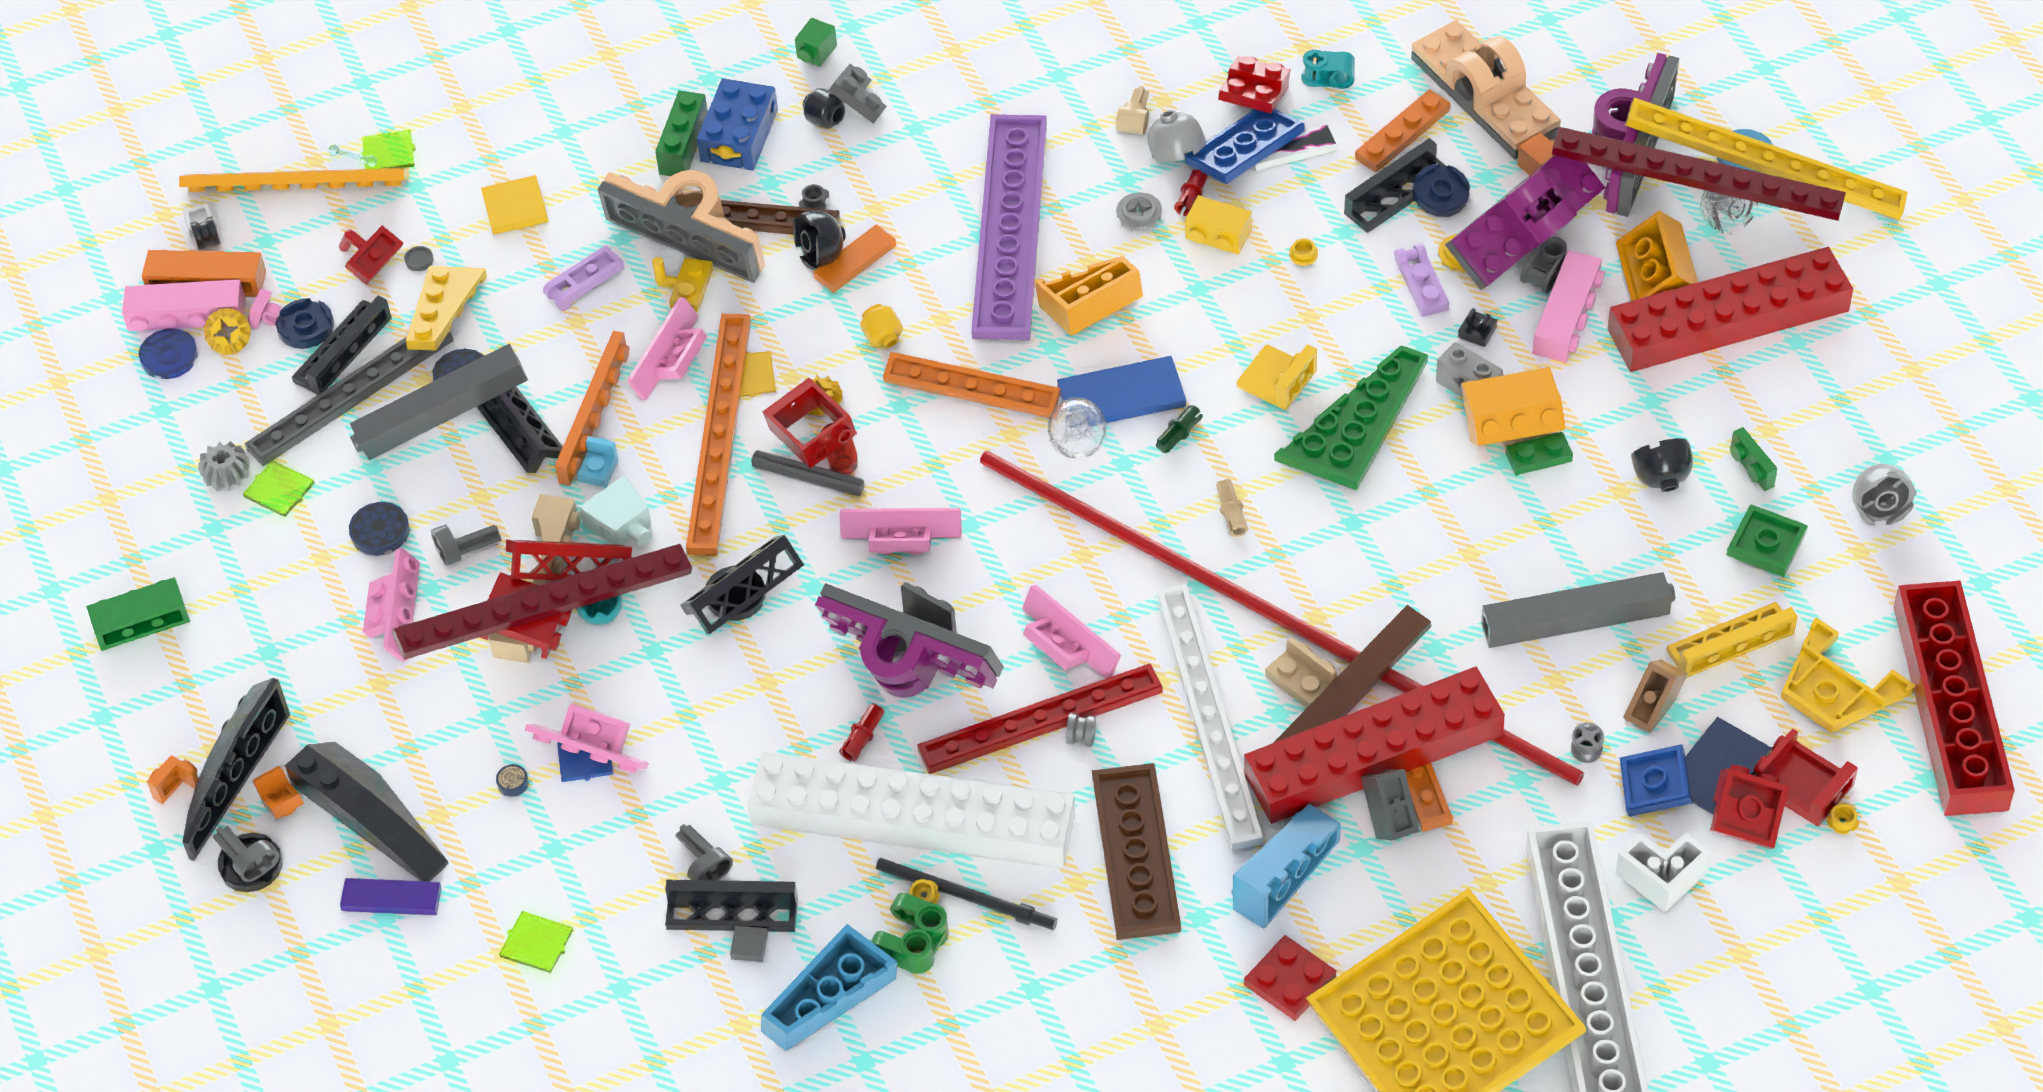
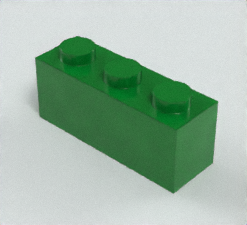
M678 90L655 151L659 175L673 176L676 173L690 169L698 147L697 137L708 113L705 94Z
M175 577L160 580L154 584L130 590L124 594L103 599L86 606L101 651L190 622Z

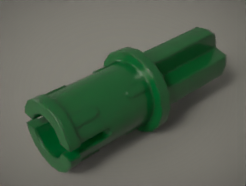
M1188 405L1177 419H1172L1168 423V428L1157 439L1156 448L1161 450L1162 453H1169L1180 440L1186 439L1189 436V431L1203 418V414L1195 417L1201 412L1200 409L1194 405Z

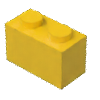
M1199 195L1185 219V239L1238 255L1252 231V211Z

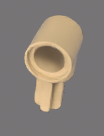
M1144 86L1135 88L1130 102H1127L1124 106L1120 105L1116 117V131L1145 135L1149 121V110H1147L1146 104L1150 93Z

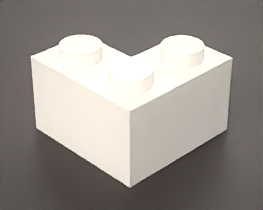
M1639 833L1618 853L1615 874L1666 912L1708 873L1711 851L1688 833H1685L1664 852Z

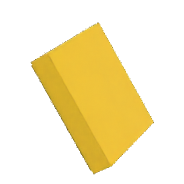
M536 175L481 187L493 235L549 222Z

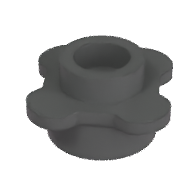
M817 184L806 186L802 190V200L799 201V207L826 209L825 202L830 196L829 191Z

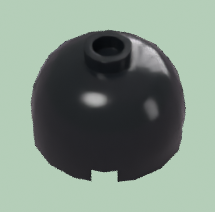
M820 210L799 213L800 217L795 218L793 222V236L796 248L801 247L804 255L799 256L802 263L807 268L813 270L834 262L839 257L843 248V241L846 239L843 226L839 225L838 221L831 214Z
M1684 438L1659 441L1660 446L1650 449L1648 444L1631 454L1637 478L1651 488H1661L1662 492L1678 489L1679 483L1684 481L1692 472V449L1688 440Z

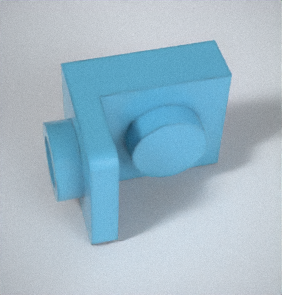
M589 436L586 440L587 454L577 473L578 482L606 488L619 461L616 444L605 438Z

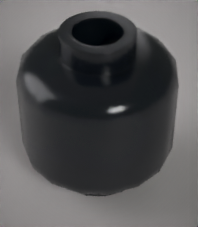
M824 88L813 90L803 100L805 119L819 127L830 129L838 125L844 118L845 107L843 101Z

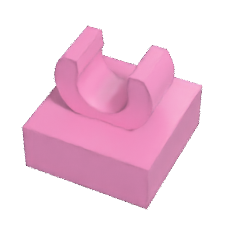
M263 288L260 289L250 309L248 317L250 327L258 329L262 320L269 325L275 326L276 318L278 319V314L282 307L275 303H269L272 292Z

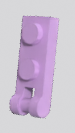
M1421 243L1414 245L1413 249L1405 250L1401 248L1394 250L1396 264L1421 317L1449 310L1450 302L1427 256L1425 245ZM1413 260H1416V261H1417L1416 264H1412V265L1409 264V261H1413Z
M605 245L547 282L543 287V294L549 299H554L555 305L560 310L565 311L572 306L573 301L625 269L624 262Z

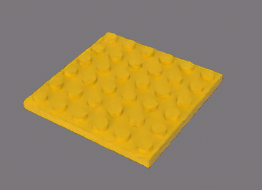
M1469 888L1306 998L1310 1007L1378 1092H1499L1586 1032L1582 1021Z

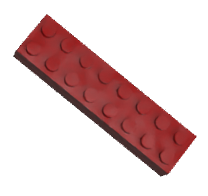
M1828 246L1611 306L1607 330L1631 373L1849 312L1854 288Z
M1961 580L1898 585L1893 608L1911 681L1916 685L1914 690L1944 816L2009 811L2015 788Z
M1475 666L1245 753L1244 775L1270 824L1294 816L1297 812H1301L1308 804L1318 807L1364 789L1361 776L1382 774V770L1405 769V772H1409L1503 736L1505 713L1478 667Z

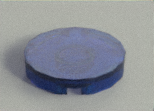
M167 328L156 331L148 336L141 344L138 355L142 369L152 377L154 375L161 376V379H172L180 377L191 370L194 366L193 362L198 357V350L194 338L188 332L181 329Z

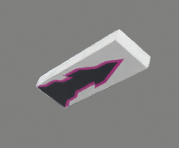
M1328 124L1306 129L1305 132L1254 165V167L1258 171L1337 151V143Z

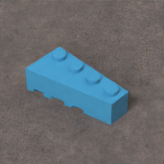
M1310 804L1301 812H1297L1283 829L1233 874V888L1231 891L1233 895V910L1265 929L1340 841L1341 823Z
M846 924L761 1014V1032L785 1051L789 1050L896 980L898 962L850 925Z

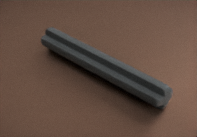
M756 450L751 459L752 466L755 468L857 496L862 494L865 487L862 478L818 466L809 468L803 462Z

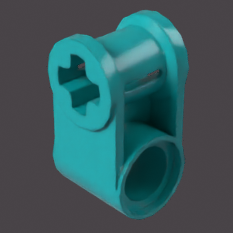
M1315 49L1309 50L1303 55L1302 61L1305 69L1302 71L1301 80L1305 85L1310 87L1346 89L1354 84L1355 57L1351 53ZM1313 72L1316 73L1315 79L1312 78Z

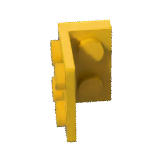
M1266 344L1236 381V386L1286 411L1317 372V348L1307 344L1301 353H1296L1292 356Z

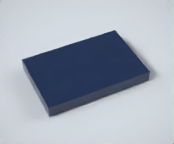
M1717 716L1686 755L1692 803L1714 815L1717 802L1713 801L1720 771L1730 768L1731 765H1739L1750 769L1749 774L1755 775L1753 770L1756 763L1762 756L1768 757L1772 747Z

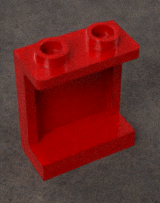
M500 572L488 600L537 586V584L522 579H513L511 575ZM572 610L496 633L541 648V658L547 660L550 651L557 650L562 634L559 633L561 625L567 627ZM490 634L479 638L488 640Z
M1792 728L1786 736L1781 735L1778 737L1772 747V752L1768 757L1762 756L1756 763L1753 771L1758 777L1761 774H1768L1780 778L1779 783L1789 786L1785 807L1819 827L1830 814V810L1838 805L1855 785L1858 767L1849 761L1842 768L1837 767L1797 741L1798 731Z

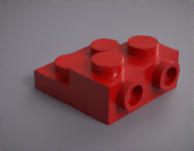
M1237 56L1229 67L1227 80L1219 89L1218 100L1272 113L1288 90L1291 69L1285 68L1280 63L1261 62L1252 56Z
M1731 765L1730 768L1721 770L1713 799L1717 803L1710 831L1767 849H1774L1789 786L1779 783L1780 778L1776 776L1761 774L1758 777L1749 774L1750 769L1739 765Z

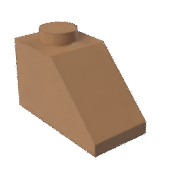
M1662 659L1649 662L1623 718L1651 733L1675 702L1688 673Z

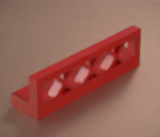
M506 539L505 552L512 553L511 578L558 580L581 573L576 565L584 557H589L596 565L595 568L607 565L612 559L625 560L632 558V547L625 545ZM521 554L532 555L539 563L530 572H520ZM538 555L547 556L542 560ZM555 556H561L567 563V566L559 574H554L546 565ZM567 556L576 558L571 561ZM597 558H605V559L600 563ZM543 568L546 573L538 572ZM572 570L575 574H567V573Z

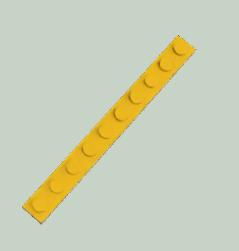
M1634 98L1631 103L1625 126L1761 173L1846 192L1845 202L1900 220L1904 213L1908 195L1907 191Z

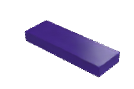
M345 878L340 908L341 911L437 916L442 887L440 882Z

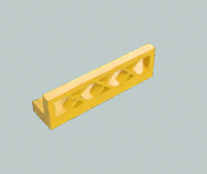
M1773 602L1669 644L1666 651L1677 668L1688 673V678L1794 635L1798 615L1792 607L1782 610L1777 602Z

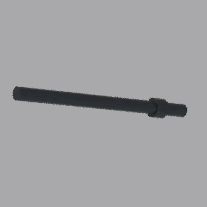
M881 857L876 863V870L911 882L920 879L931 880L938 886L937 891L1015 917L1016 922L1028 926L1032 923L1052 931L1057 926L1058 918L1035 911L1033 906L1024 903L1017 905Z

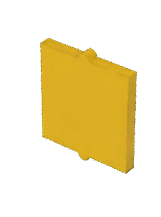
M747 351L740 397H754L756 394L776 392L771 351L755 353Z

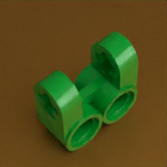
M898 893L890 906V911L897 919L913 925L911 930L906 932L902 938L888 932L877 931L871 942L898 962L897 967L914 974L925 973L933 966L935 961L934 955L938 948L948 940L947 913L938 904H933L907 893ZM931 924L937 925L935 927H926ZM915 950H922L920 953H912Z

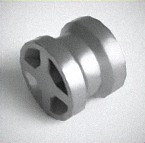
M1070 713L1067 724L1066 743L1073 745L1076 742H1082L1085 746L1092 747L1096 732V716L1089 715L1084 718L1079 717L1077 713Z
M1589 722L1576 726L1572 732L1571 742L1573 757L1584 763H1591L1599 759L1603 751V730L1598 725Z

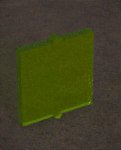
M411 129L362 137L363 152H361V157L364 159L365 169L415 167L413 152L416 151V147L412 143Z
M272 460L260 474L255 475V480L244 491L243 497L286 517L298 503L303 502L304 495L315 482L313 479Z
M521 911L513 928L507 931L508 937L499 952V956L551 974L560 956L566 953L565 946L574 929L572 926Z

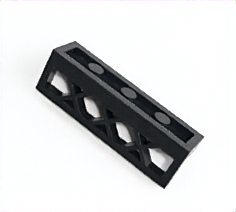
M1428 138L1345 194L1344 214L1366 233H1369L1415 201L1413 191L1402 190V186L1406 183H1414L1417 174L1426 166L1440 164V166L1447 167L1436 158L1437 143ZM1386 197L1398 198V202L1393 205L1381 204V200ZM1365 211L1377 212V216L1370 221L1364 219L1361 214Z
M379 295L371 303L363 299L292 376L293 383L317 395L328 389L392 319L387 299Z
M517 387L477 406L478 410L527 473H536L545 457H559L563 446Z
M785 535L775 536L684 601L680 606L686 615L694 614L706 634H711L803 567L804 563ZM782 551L786 552L793 563L786 570L775 568L776 557ZM769 561V567L763 566ZM757 569L768 571L766 584L763 587L751 585L753 572ZM774 573L779 574L778 576L773 578ZM746 578L745 584L739 583ZM734 586L744 588L743 600L738 605L727 603L729 590ZM750 590L756 591L752 595H750ZM720 596H722V600H721V601H717V600H716L717 598H719ZM709 604L719 605V619L710 624L702 609ZM727 607L732 608L730 611L726 613Z
M666 879L665 892L668 902L665 921L666 930L734 931L735 926L767 928L768 932H795L798 907L796 882ZM675 908H689L694 912L687 919H674ZM713 908H721L726 913L719 920H710L705 915ZM744 909H753L758 913L751 921L741 920L737 916ZM777 909L789 910L788 921H774L769 915Z

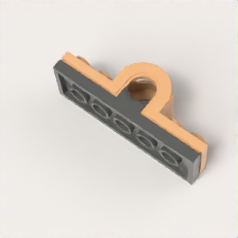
M1454 20L1412 43L1411 59L1514 160L1518 158V149L1524 140L1530 139L1538 133L1543 134L1549 140L1557 136L1561 119L1526 86V69L1523 59L1516 47L1507 38L1498 35L1479 42L1458 20Z
M686 170L676 173L668 178L659 192L650 186L636 184L624 175L617 176L608 172L604 181H602L597 189L605 218L611 223L693 258L712 261L714 267L752 283H755L765 267L759 236L749 228L742 229L733 225L725 218L716 183L709 175L701 171ZM693 186L699 188L700 190L683 192L682 189L685 187Z

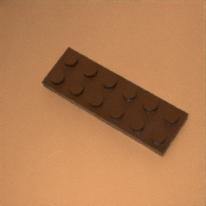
M1155 763L1091 770L1116 940L1181 932V921Z

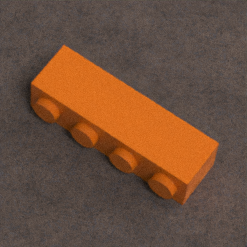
M148 250L142 279L144 285L240 279L245 297H257L260 289L263 288L266 268L261 252Z

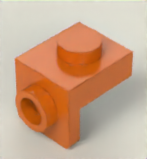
M171 755L159 768L151 773L146 781L153 799L164 804L183 782L195 789L199 779L197 775L198 770L190 761L186 759L181 761Z
M276 766L253 779V784L263 805L275 819L292 814L296 808L304 804L300 794L289 783L284 770L280 766Z

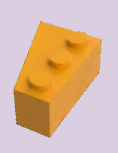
M1123 256L1089 265L1087 271L1071 275L1070 271L1061 273L1062 278L1048 282H1045L1043 278L1035 280L1039 307L1070 336L1143 297L1140 271Z

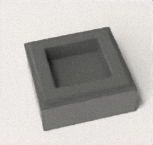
M735 926L730 951L731 960L763 962L768 929Z

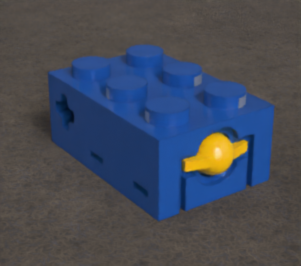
M722 78L697 137L700 162L710 163L712 161V164L740 169L744 167L746 170L754 171L778 112L775 87Z

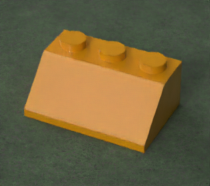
M1657 211L1616 241L1631 301L1698 283L1682 223L1664 212Z
M1550 367L1461 383L1470 442L1477 446L1566 430L1562 400Z

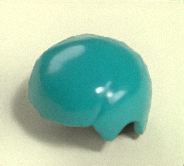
M619 595L579 607L576 610L580 618L587 623L594 625L608 624L622 610V596Z

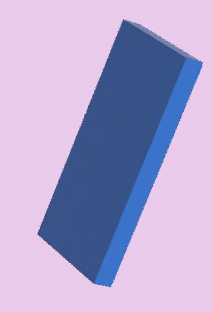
M1275 108L1272 113L1254 109L1206 141L1205 146L1199 152L1193 154V151L1185 155V163L1224 184H1228L1305 132V123Z
M1172 355L1057 379V387L1061 389L1060 397L1071 431L1187 406L1186 397Z

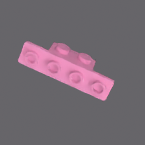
M685 297L678 298L628 378V383L641 400L648 399L659 380L682 379L708 337L702 328L691 329L698 315Z
M960 508L841 509L839 513L840 536L842 539H869V552H877L882 555L893 552H908L909 554L930 552L931 538H960L962 536Z
M403 548L396 549L393 573L369 582L363 633L370 638L385 633L383 648L401 662L406 660L403 659L393 637V628L413 623L420 567L419 560Z
M1030 586L1022 609L1035 622L1026 625L1023 635L1064 670L1087 663L1105 679L1112 677L1121 657L1120 653L1039 586Z
M569 704L561 732L538 724H526L525 731L534 733L532 738L548 744L551 743V740L562 743L561 749L573 753H579L580 750L589 752L590 759L602 763H608V759L618 762V768L627 772L636 773L637 769H647L649 765L646 761L621 753L631 723L576 704Z

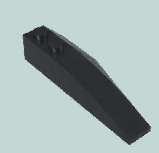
M270 678L252 685L248 693L239 700L237 709L232 717L226 720L222 726L221 733L208 755L197 781L187 814L182 843L190 860L195 861L290 716L279 679Z
M337 742L308 744L285 765L290 783L297 791L420 881L430 882L449 864L442 852L380 773Z

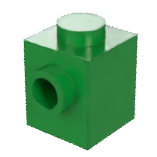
M812 17L794 39L797 58L819 67L823 65L837 46L835 26Z

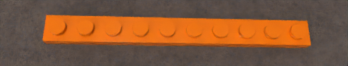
M721 313L686 543L687 555L717 556L751 327L750 314Z

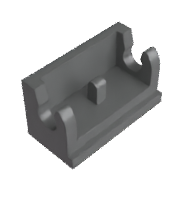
M1405 769L1382 770V774L1361 776L1376 839L1392 841L1420 832Z

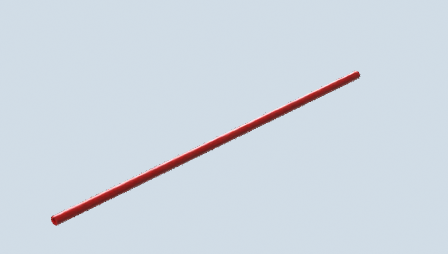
M986 450L981 455L980 464L1342 660L1351 663L1360 654L1359 650ZM1392 668L1381 679V681L1403 693L1423 686ZM1505 729L1503 736L1492 739V741L1575 786H1578L1585 773Z

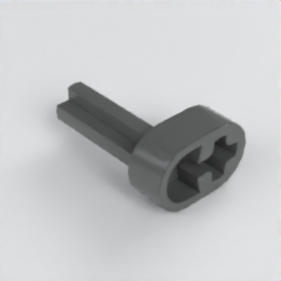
M446 524L431 529L434 546L445 566L460 561L463 554L501 541L499 529L495 525L456 539Z
M683 824L679 827L680 831L675 834L676 838L697 857L688 869L687 876L689 879L720 880L733 865L732 858L722 848H714L690 824L688 826Z
M220 826L216 829L217 833L213 835V839L233 861V869L243 881H254L277 864L280 857L279 852L268 840H260L247 848L228 826L225 828Z

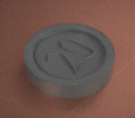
M416 246L406 252L404 260L407 268L410 270L423 271L433 264L434 257L429 248Z

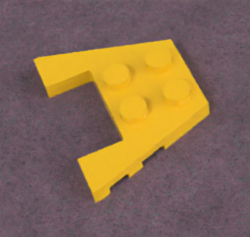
M1816 617L1811 624L1810 631L1802 644L1798 658L1795 660L1782 689L1781 698L1830 733H1833L1914 693L1916 685L1893 669L1871 689L1822 654L1838 640L1839 632Z

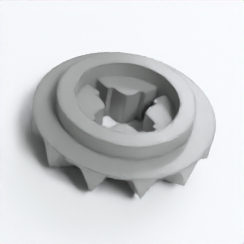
M1142 192L1132 193L1119 201L1116 208L1117 218L1120 219L1122 226L1128 225L1131 231L1135 227H1140L1144 231L1146 226L1154 227L1156 221L1161 220L1162 205L1151 194ZM1137 207H1139V210H1141V212L1143 213L1142 216L1137 215Z

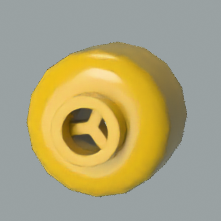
M875 304L866 309L862 314L860 327L871 346L877 348L884 346L885 349H888L899 342L903 325L892 307Z

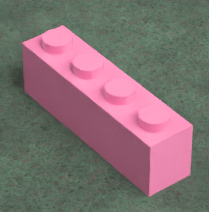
M1571 250L1567 251L1535 331L1532 354L1567 363L1570 353H1576L1580 340L1578 332L1579 330H1585L1588 321L1587 309H1593L1597 293L1594 291L1596 288H1601L1604 281L1605 271H1601L1602 258Z
M240 279L125 286L122 315L128 331L201 328L206 324L208 316L218 309H235L244 315L246 297Z

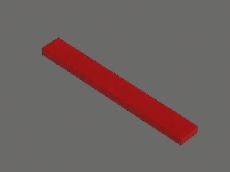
M1151 663L919 743L917 744L918 752L928 774H932L1067 727L1070 713H1077L1079 717L1084 718L1089 715L1098 716L1163 693V686Z

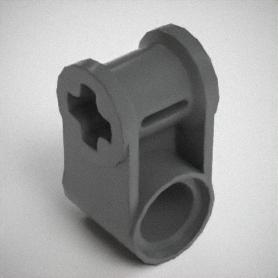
M1550 237L1544 241L1532 258L1525 264L1520 275V282L1524 284L1529 282L1542 288V292L1548 294L1555 284L1567 254L1566 242L1559 237Z

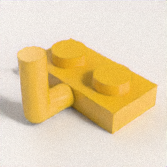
M685 257L679 275L676 277L666 275L663 258H653L652 265L656 284L673 288L669 299L670 308H673L678 298L685 297L694 311L698 312L714 269L713 262Z

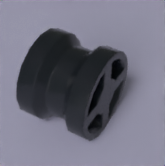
M212 217L206 218L205 222L198 223L194 221L190 223L198 250L204 249L207 244H221Z

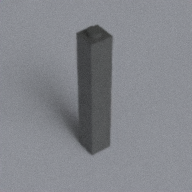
M509 343L351 422L350 425L354 435L350 436V439L357 452L363 451L367 458L371 460L529 379L517 354Z
M1664 572L1482 605L1481 625L1488 647L1493 648L1670 615L1671 604L1675 601L1676 596L1673 584L1667 582Z

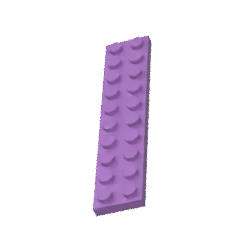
M991 114L971 329L972 339L1030 340L1047 115Z

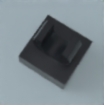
M1472 308L1458 330V338L1485 347L1497 328L1498 319L1492 318L1488 313L1484 315L1476 312V309Z

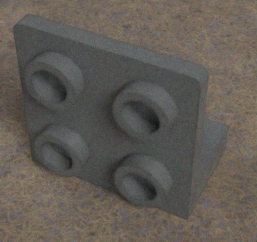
M907 582L901 585L903 613L957 633L955 610L947 601L936 599L919 586H913Z

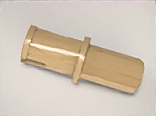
M1230 479L1218 481L1216 488L1222 504L1220 513L1226 519L1230 536L1241 537L1249 530L1242 511L1244 505L1240 500H1237Z

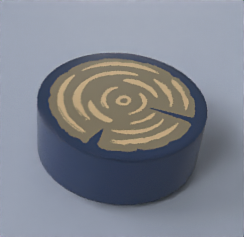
M506 765L496 775L498 790L505 796H518L528 788L527 772L520 765Z

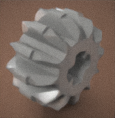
M218 441L216 447L207 445V452L200 454L198 471L207 487L213 486L216 491L225 487L229 491L232 485L241 486V479L248 478L250 461L241 445L235 446L232 441L223 445Z

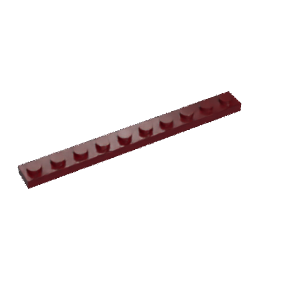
M1560 126L1552 149V155L1836 221H1839L1846 192Z
M679 543L393 628V637L403 659L406 660L691 574L692 565Z

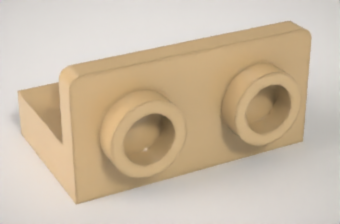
M1290 637L1286 642V651L1265 668V676L1307 708L1337 677V671L1329 661L1322 660L1315 655L1307 644L1300 643L1293 637Z

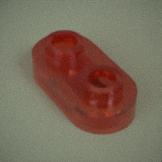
M833 423L827 424V425L821 430V432L824 431V430H825L826 428H828L829 426H831ZM852 438L826 457L830 470L849 475L857 469L858 456Z

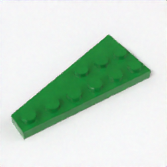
M1400 345L1377 365V370L1370 376L1359 380L1356 383V388L1348 394L1344 393L1318 415L1308 429L1303 433L1301 431L1297 433L1288 446L1284 449L1281 447L1274 453V461L1358 490L1427 365L1428 354Z

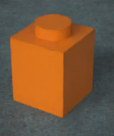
M1541 133L1524 140L1518 149L1517 165L1530 175L1553 156L1552 149L1554 143Z

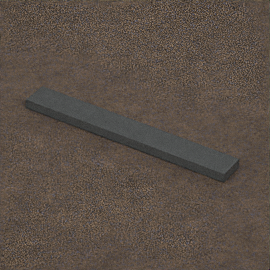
M450 332L447 334L436 351L407 349L406 338H404L244 443L246 450L264 467L454 341Z

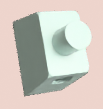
M622 476L579 507L583 525L611 544L625 545L633 539L639 546H643L652 537V532L648 529L652 524L649 508L626 476Z

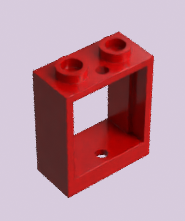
M807 378L762 411L769 430L809 468L824 460L829 454L857 435L850 415L810 378ZM818 407L834 423L803 445L787 428Z

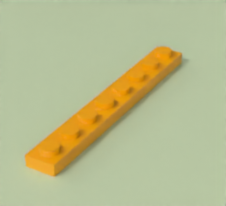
M409 167L184 174L179 176V187H188V192H205V186H216V191H233V186L244 185V190H261V185L272 184V190L289 189V184H300V189L317 188V183H328V188L345 187V182H356V187H372L373 181H384V186H401V180L409 179Z

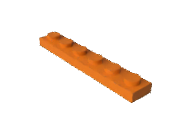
M612 332L557 459L555 470L558 483L561 485L570 486L574 476H577L582 464L584 452L587 453L586 440L589 436H592L594 429L597 430L599 428L601 412L604 407L609 405L612 386L618 383L621 365L628 360L630 348L629 345H626L624 332Z
M890 352L883 375L884 383L1054 419L1061 396V389L1059 387L896 352Z

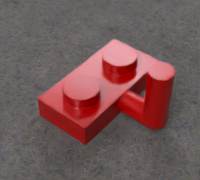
M381 225L367 241L352 229L346 230L338 247L342 252L349 251L351 245L359 249L347 261L345 268L368 285L397 254L404 242Z

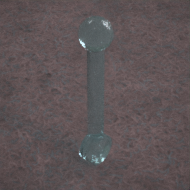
M336 144L328 148L331 156L339 154L366 162L369 166H374L377 163V159L373 155L366 157L341 150Z

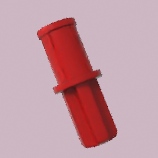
M1199 169L1193 170L1188 181L1180 188L1181 195L1174 205V209L1179 215L1183 207H1186L1183 216H1187L1198 195H1203L1202 189L1208 175Z
M871 703L860 721L852 724L849 737L839 749V753L843 758L848 761H857L865 745L874 738L872 732L884 715L882 707Z

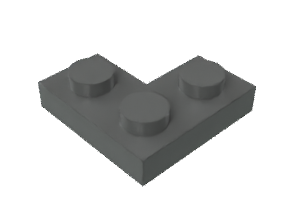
M851 63L828 90L873 124L887 107L879 96L865 90L872 79L867 76V73L862 68L853 66Z

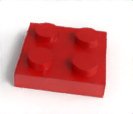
M1284 935L1244 977V986L1296 1021L1310 1006L1306 998L1335 979L1337 970L1287 935Z

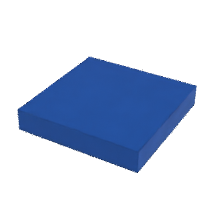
M1682 744L1619 757L1626 812L1629 817L1692 804L1685 749Z

